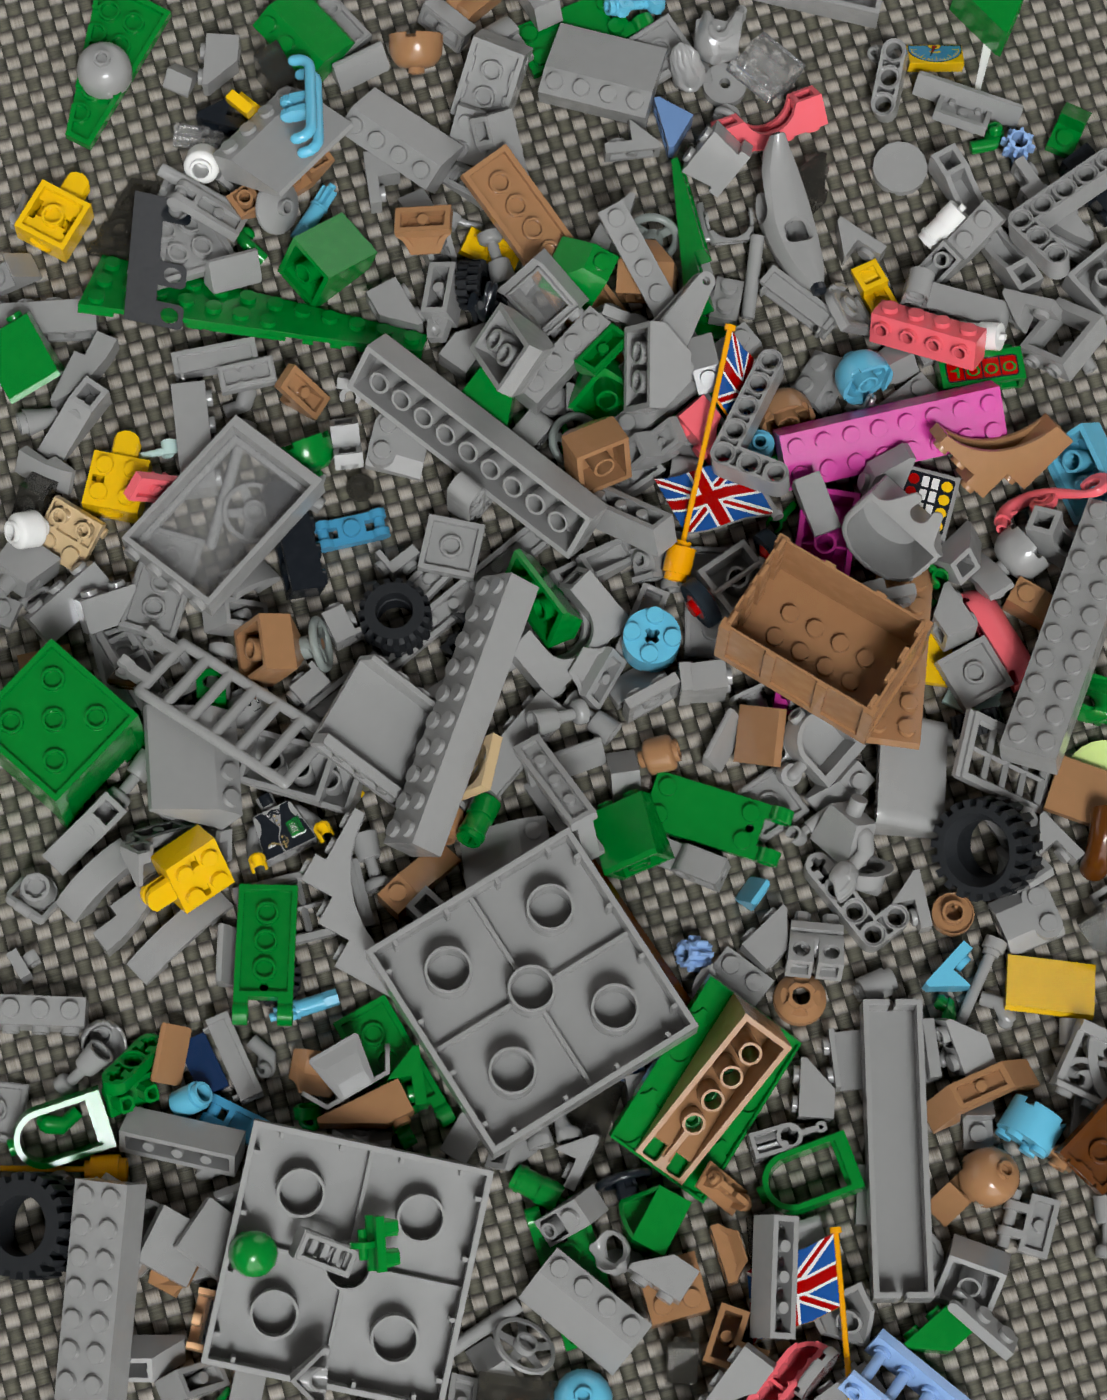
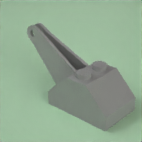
M703 271L693 275L653 321L625 327L624 413L642 414L665 409L691 382L694 365L691 361V351L687 346L715 286V277L711 272Z
M500 302L469 349L496 390L512 398L523 394L528 386L534 382L537 373L545 361L550 358L555 346L544 331L514 308Z

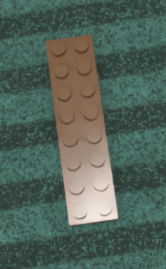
M506 144L460 176V179L523 266L544 248L552 256L562 236L574 238ZM539 271L532 276L537 285L542 278ZM607 283L592 305V308L595 309L605 303H611L626 311ZM540 288L558 314L568 306L561 298ZM570 319L565 321L568 328L574 323Z
M929 569L922 572L921 575L912 581L897 582L884 579L886 588L915 583L917 590L915 601L904 609L921 619L925 617L930 620L933 584L931 583L932 575ZM875 574V579L882 578ZM928 642L921 658L866 743L919 750Z

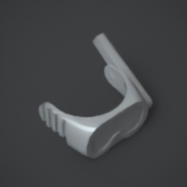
M703 202L696 204L706 243L710 242L711 246L750 242L751 234H754V213L752 212V207H748L749 225L747 230L738 237L727 238L720 236L710 229L708 212H705Z

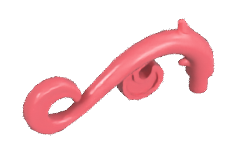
M1102 472L1090 475L1080 484L1081 490L1052 487L1036 489L1017 495L1004 503L997 511L994 518L997 533L1000 534L1011 524L1012 518L1028 506L1031 512L1035 505L1054 509L1058 499H1083L1103 495L1107 492V473Z

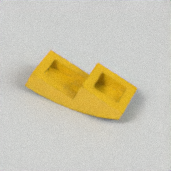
M232 89L225 97L227 103L248 120L261 107L242 91L238 94Z
M471 226L458 254L469 259H483L488 264L492 261L488 247L481 246L477 239V235L482 231ZM502 238L501 242L498 243L502 257L509 258L515 270L519 259L505 239Z
M876 258L851 269L853 280L870 315L882 299L897 302L888 286L889 280Z

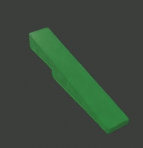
M675 157L671 159L683 286H685L693 275L703 272L702 264L712 260L687 174L682 172L683 165L679 158ZM710 296L701 316L714 312Z

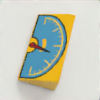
M961 45L906 46L909 55L907 72H962L964 57Z

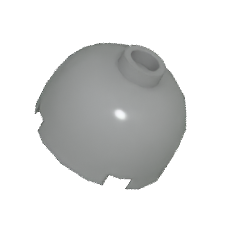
M97 42L89 45L82 51L78 58L76 73L80 85L88 95L96 99L108 100L113 98V95L127 90L132 82L133 70L128 55L120 46L112 42Z
M1014 523L1007 526L997 537L994 544V553L998 559L996 564L1006 575L1010 574L1016 579L1022 576L1028 580L1041 574L1049 567L1045 557L1037 555L1038 548L1018 526L1015 527Z

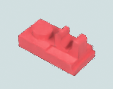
M136 471L123 494L129 501L154 503L178 476L169 475L166 472L159 474L154 471Z

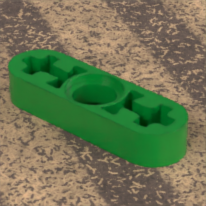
M149 1033L140 1036L102 1073V1088L106 1094L111 1096L125 1094L153 1067L159 1035ZM132 1062H136V1063H139V1064H140V1065H138V1066H133V1067H131V1066H126V1064L132 1063Z

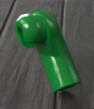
M243 227L236 241L244 251L256 248L261 265L268 257V254L252 240L255 237L254 231L249 227Z

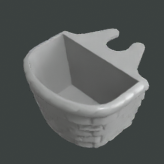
M885 475L847 512L842 524V534L849 551L866 569L880 577H884L886 580L907 582L921 575L938 558L943 556L941 551L942 540L940 539V525L943 515L940 512H934L930 515L919 505L922 501L920 493L907 494L890 477Z

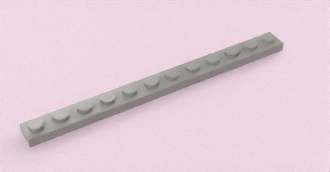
M525 526L477 565L474 582L460 579L430 604L433 628L429 630L430 638L428 641L423 640L424 646L420 650L415 647L413 648L414 654L408 656L407 652L401 653L402 657L395 658V653H391L389 657L383 656L382 650L378 653L372 651L369 655L378 654L388 661V666L398 671L456 623L451 615L452 612L466 613L467 609L472 605L475 596V586L482 576L505 573L516 549L520 548L536 557L550 545ZM352 669L300 711L321 723ZM305 727L299 732L308 742H310L314 735L313 732Z

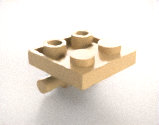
M57 495L54 496L44 516V519L49 523V534L43 546L61 558L60 564L71 570L78 562L89 560L99 538L104 539L109 530L105 528V522Z

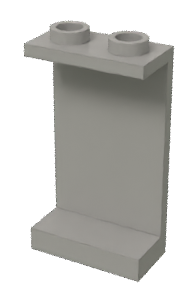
M934 1018L923 1019L926 1082L939 1081L942 1077L935 1021ZM834 1028L828 1029L826 1037L822 1038L823 1055H828L830 1067L825 1068L826 1079L835 1088V1092L862 1089L860 1030L835 1032Z

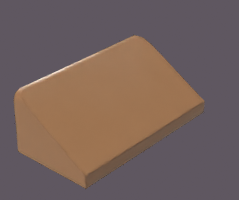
M164 1022L161 1024L150 1079L152 1082L173 1086L181 1085L192 1033L191 1028Z

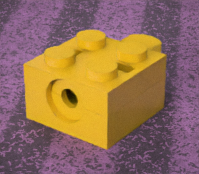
M71 172L66 176L60 188L42 179L14 224L17 237L67 263L94 219L92 205L85 201L90 193L87 177L79 172Z
M118 432L114 438L111 453L94 450L81 502L83 510L91 515L134 524L143 515L146 502L129 501L123 494L136 471H153L150 460L139 458L141 443L139 437L134 432Z
M197 824L151 856V861L159 876L141 888L140 898L153 911L158 912L173 902L188 914L235 881L215 838Z

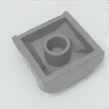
M378 413L367 451L365 469L421 481L427 449L384 415Z
M1043 882L1031 889H1025L1013 897L1012 895L1002 897L987 904L1004 941L1008 944L1009 954L1020 955L1064 937L1066 934L1062 918L1049 890Z

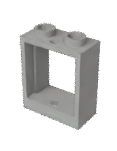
M1058 297L1056 302L1063 310L1060 320H1040L1020 346L1024 356L1023 360L1032 369L1039 368L1046 371L1053 378L1058 379L1060 377L1071 382L1107 337V324L1103 315ZM1062 324L1081 331V334L1062 357L1043 350Z

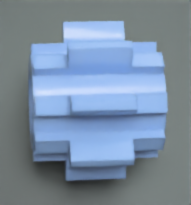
M1021 127L1020 130H1012L1010 128L1007 137H1002L1000 145L1004 146L1002 156L1009 157L1012 163L1021 156H1024L1027 160L1028 153H1033L1035 145L1032 144L1034 135L1026 133L1024 127Z
M689 935L688 940H681L677 943V949L674 951L677 959L676 962L680 964V967H687V972H700V968H705L712 963L711 960L714 957V952H712V945L708 940H701V936Z

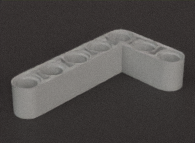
M1107 148L1099 150L1012 210L1008 215V230L1011 242L1051 279L1058 280L1066 277L1070 271L1069 249L1049 229L1107 189Z
M765 349L758 355L710 450L712 471L718 477L772 497H781L790 488L789 470L786 464L747 449L784 376L782 354L776 349ZM770 365L776 366L774 368H766ZM757 388H762V389H764L763 391H759V392H758V391H754V390L757 389ZM746 411H751V412H753V413L748 414V415L742 414L743 412H746ZM735 434L741 435V436L738 437V438H731V437H730V436L735 435ZM720 458H729L727 461H719ZM748 467L755 468L753 471H746L744 469ZM774 477H781V478H782V479L779 480V481H772V480H771V479L774 478Z
M529 410L512 431L538 451L549 438V432L554 421L541 411L535 415ZM464 471L458 473L447 488V510L460 520L476 523L494 502L486 496V489Z

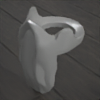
M679 42L672 48L669 56L670 72L676 89L692 93L698 91L704 83H712L710 66L706 62L701 61L698 51L691 45Z
M616 1230L604 1231L595 1242L589 1245V1250L595 1258L596 1267L603 1273L613 1276L626 1273L632 1262L643 1260L641 1254L632 1251L626 1238ZM612 1235L617 1236L622 1241L623 1249L607 1251V1239Z

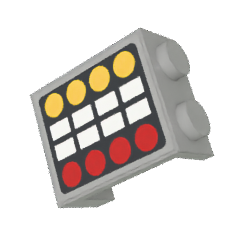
M913 466L903 490L907 494L920 493L922 501L919 505L930 515L934 512L942 513L943 520L940 525V539L942 540L941 544H943L946 539L961 478Z

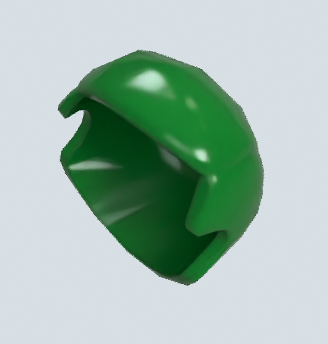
M246 1231L239 1233L230 1243L228 1258L231 1267L241 1275L261 1277L268 1274L276 1265L279 1252L276 1242L265 1232Z

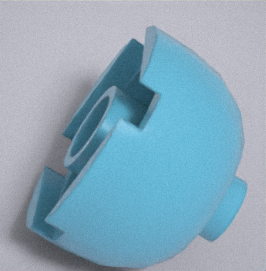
M870 349L846 353L835 370L837 389L843 399H846L848 404L851 405L863 404L866 396L870 393L873 394L879 388L884 391L893 378V371L881 354Z
M575 1369L566 1373L557 1382L553 1391V1400H613V1393L609 1383L601 1374L590 1369Z

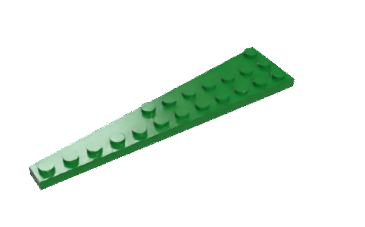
M102 255L78 303L77 313L113 317L114 313L124 314L129 261L114 256ZM200 278L187 281L184 289L167 287L157 290L156 301L179 305L183 308V323L187 328L205 329L213 332L285 341L286 337L303 339L302 344L313 345V341L330 343V348L341 349V347L353 346L359 352H364L368 344L386 333L420 360L427 345V334L394 327L386 323L366 320L361 317L337 313L333 310L309 306L305 303L285 300L276 296L256 293L252 290L238 288L213 294L204 284V279ZM165 308L160 313L162 320L170 324L178 320L177 312L171 308Z

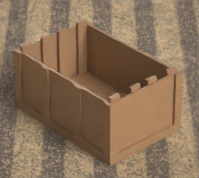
M780 533L774 542L772 552L728 618L724 617L718 627L714 655L865 745L924 653L934 623L925 617L919 618L887 599L888 595L879 590L875 592L836 569L837 565L828 560L824 562L790 542L791 538Z

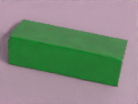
M611 323L574 360L576 371L580 374L596 378L624 349L625 331Z

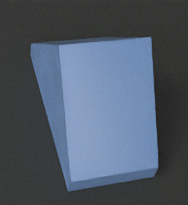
M660 96L654 97L652 110L667 158H672L692 126L693 114Z

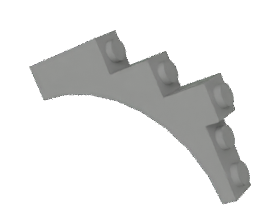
M354 808L352 814L347 811L342 818L339 827L343 830L338 839L332 837L324 851V853L328 854V857L324 859L315 854L313 859L307 857L299 873L303 874L302 882L331 897L330 902L323 901L316 916L320 917L318 924L348 940L346 945L340 944L333 956V959L337 961L335 967L390 997L366 959L365 950L374 946L375 942L362 923L353 895L351 884L352 856L356 837L366 816L364 812Z

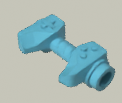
M665 0L604 1L605 14L608 16H618L619 18H626L632 10L647 9L651 14L661 15L665 9Z

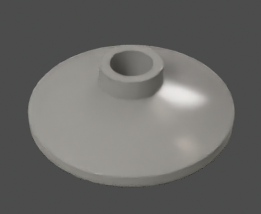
M292 186L282 197L259 191L256 198L255 212L261 228L273 235H281L290 230L296 221L299 210L298 196L294 187Z

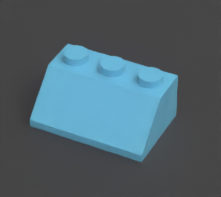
M1100 422L1080 423L1067 432L1073 442L1047 467L1057 488L1081 490L1080 484L1090 475L1102 472L1107 473V437ZM1107 492L1093 499L1107 502ZM1088 498L1062 499L1074 525H1078Z

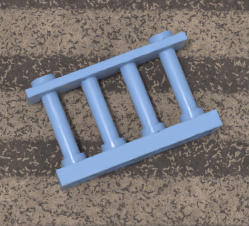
M884 1328L864 1350L872 1358L862 1373L859 1374L853 1370L838 1387L850 1400H896L905 1385L920 1396L918 1400H971ZM881 1365L896 1376L885 1394L870 1383Z

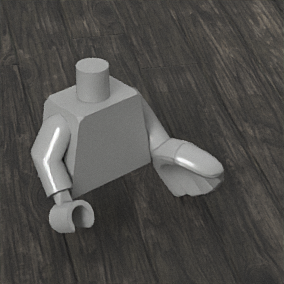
M852 794L849 801L830 803L804 822L805 826L802 828L790 826L785 832L788 838L798 834L797 838L792 841L796 846L804 845L807 841V834L811 833L810 839L837 862L829 873V880L833 883L836 899L840 903L846 901L855 891L859 870L866 866L867 861L874 854L876 823L864 813L868 800L860 794Z

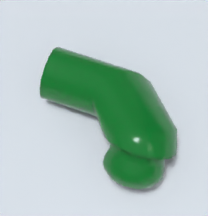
M997 121L991 122L983 139L969 142L970 154L975 155L996 150L1002 137H1004L1003 125Z
M942 994L938 995L934 1002V1007L941 1011V1018H950L956 1021L954 1000L950 996L947 998Z
M72 1106L62 1116L49 1115L48 1113L40 1115L36 1119V1124L40 1131L45 1134L62 1135L83 1116Z

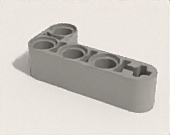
M915 266L910 269L900 301L901 305L920 308L936 315H945L957 321L966 320L967 322L977 323L982 321L1000 322L1004 324L1006 333L1011 313L1006 301L933 282L935 273L928 268Z
M815 852L811 854L803 868L805 879L830 911L838 915L839 922L844 925L846 931L863 951L874 953L904 931L910 917L907 908L903 905H889L875 916L856 891L846 901L838 902L836 897L828 892V887L833 885L828 876L835 864L824 853ZM813 864L816 867L822 865V871L820 872L819 870H816L815 872H813L811 870ZM823 878L827 879L824 884H822ZM849 908L857 909L861 914V918L858 920L850 919L846 914V910ZM889 914L899 915L902 919V924L898 926L889 923L887 916ZM867 931L876 932L879 936V942H868L864 933Z

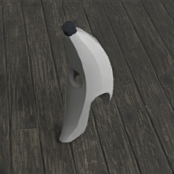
M776 132L769 137L762 156L764 193L757 194L755 203L758 224L763 236H765L764 239L772 256L783 272L801 287L811 290L813 296L823 295L826 293L824 260L809 199L784 132Z

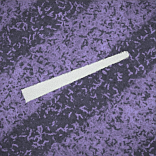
M984 43L975 89L981 90L991 52Z

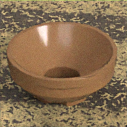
M812 975L810 979L786 976L781 979L774 990L773 1006L777 1015L784 1022L793 1026H807L817 1021L823 1014L826 1007V993L820 981ZM798 988L806 989L809 992L810 1000L806 1004H797L792 997L793 991Z

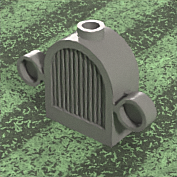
M798 707L789 714L784 732V746L788 755L793 759V763H781V767H778L776 770V778L783 785L795 786L800 782L804 772L814 784L830 788L866 745L807 710Z

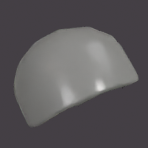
M95 1020L87 1025L81 1034L82 1051L93 1039L102 1042L111 1051L113 1060L105 1067H109L127 1049L125 1033L120 1026L111 1020Z

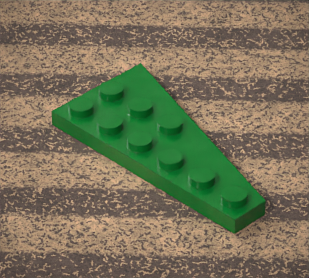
M93 0L92 14L83 50L97 42H112L120 46L130 59L133 81L172 17L171 11L149 0ZM77 77L76 91L65 135L66 139L91 151L126 91L113 95V98L108 100L96 99L83 90Z

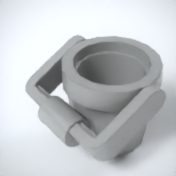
M31 873L26 877L21 876L8 890L5 897L6 903L13 907L15 911L40 925L44 924L59 907L55 903L58 899L56 883L49 876L40 873ZM19 889L21 900L13 896Z

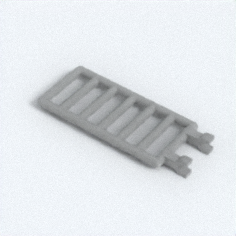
M150 625L144 632V636L147 638L143 641L142 646L152 651L156 650L164 655L155 667L148 673L137 666L126 654H123L117 660V665L120 667L115 671V675L125 680L129 679L137 684L134 688V694L138 698L282 789L289 788L319 753L317 749L310 745L284 775L270 768L269 766L304 727L315 733L320 723L185 638L180 639L175 644L164 637L160 630ZM184 651L198 660L163 699L149 691ZM207 667L221 674L222 676L187 714L173 706ZM231 682L245 689L246 691L211 730L197 721ZM255 697L270 705L235 745L221 737ZM279 712L294 720L260 760L245 752Z

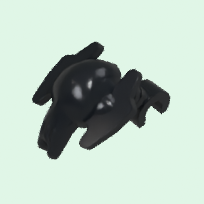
M491 281L486 283L483 297L478 298L475 291L471 293L467 310L471 313L474 323H477L478 320L487 323L500 302L508 306L507 298L497 292L498 284L496 282L493 283V286Z

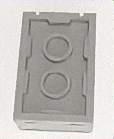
M479 30L472 38L450 113L455 115L457 105L460 102L486 110L487 113L510 108L514 111L533 48L488 30Z

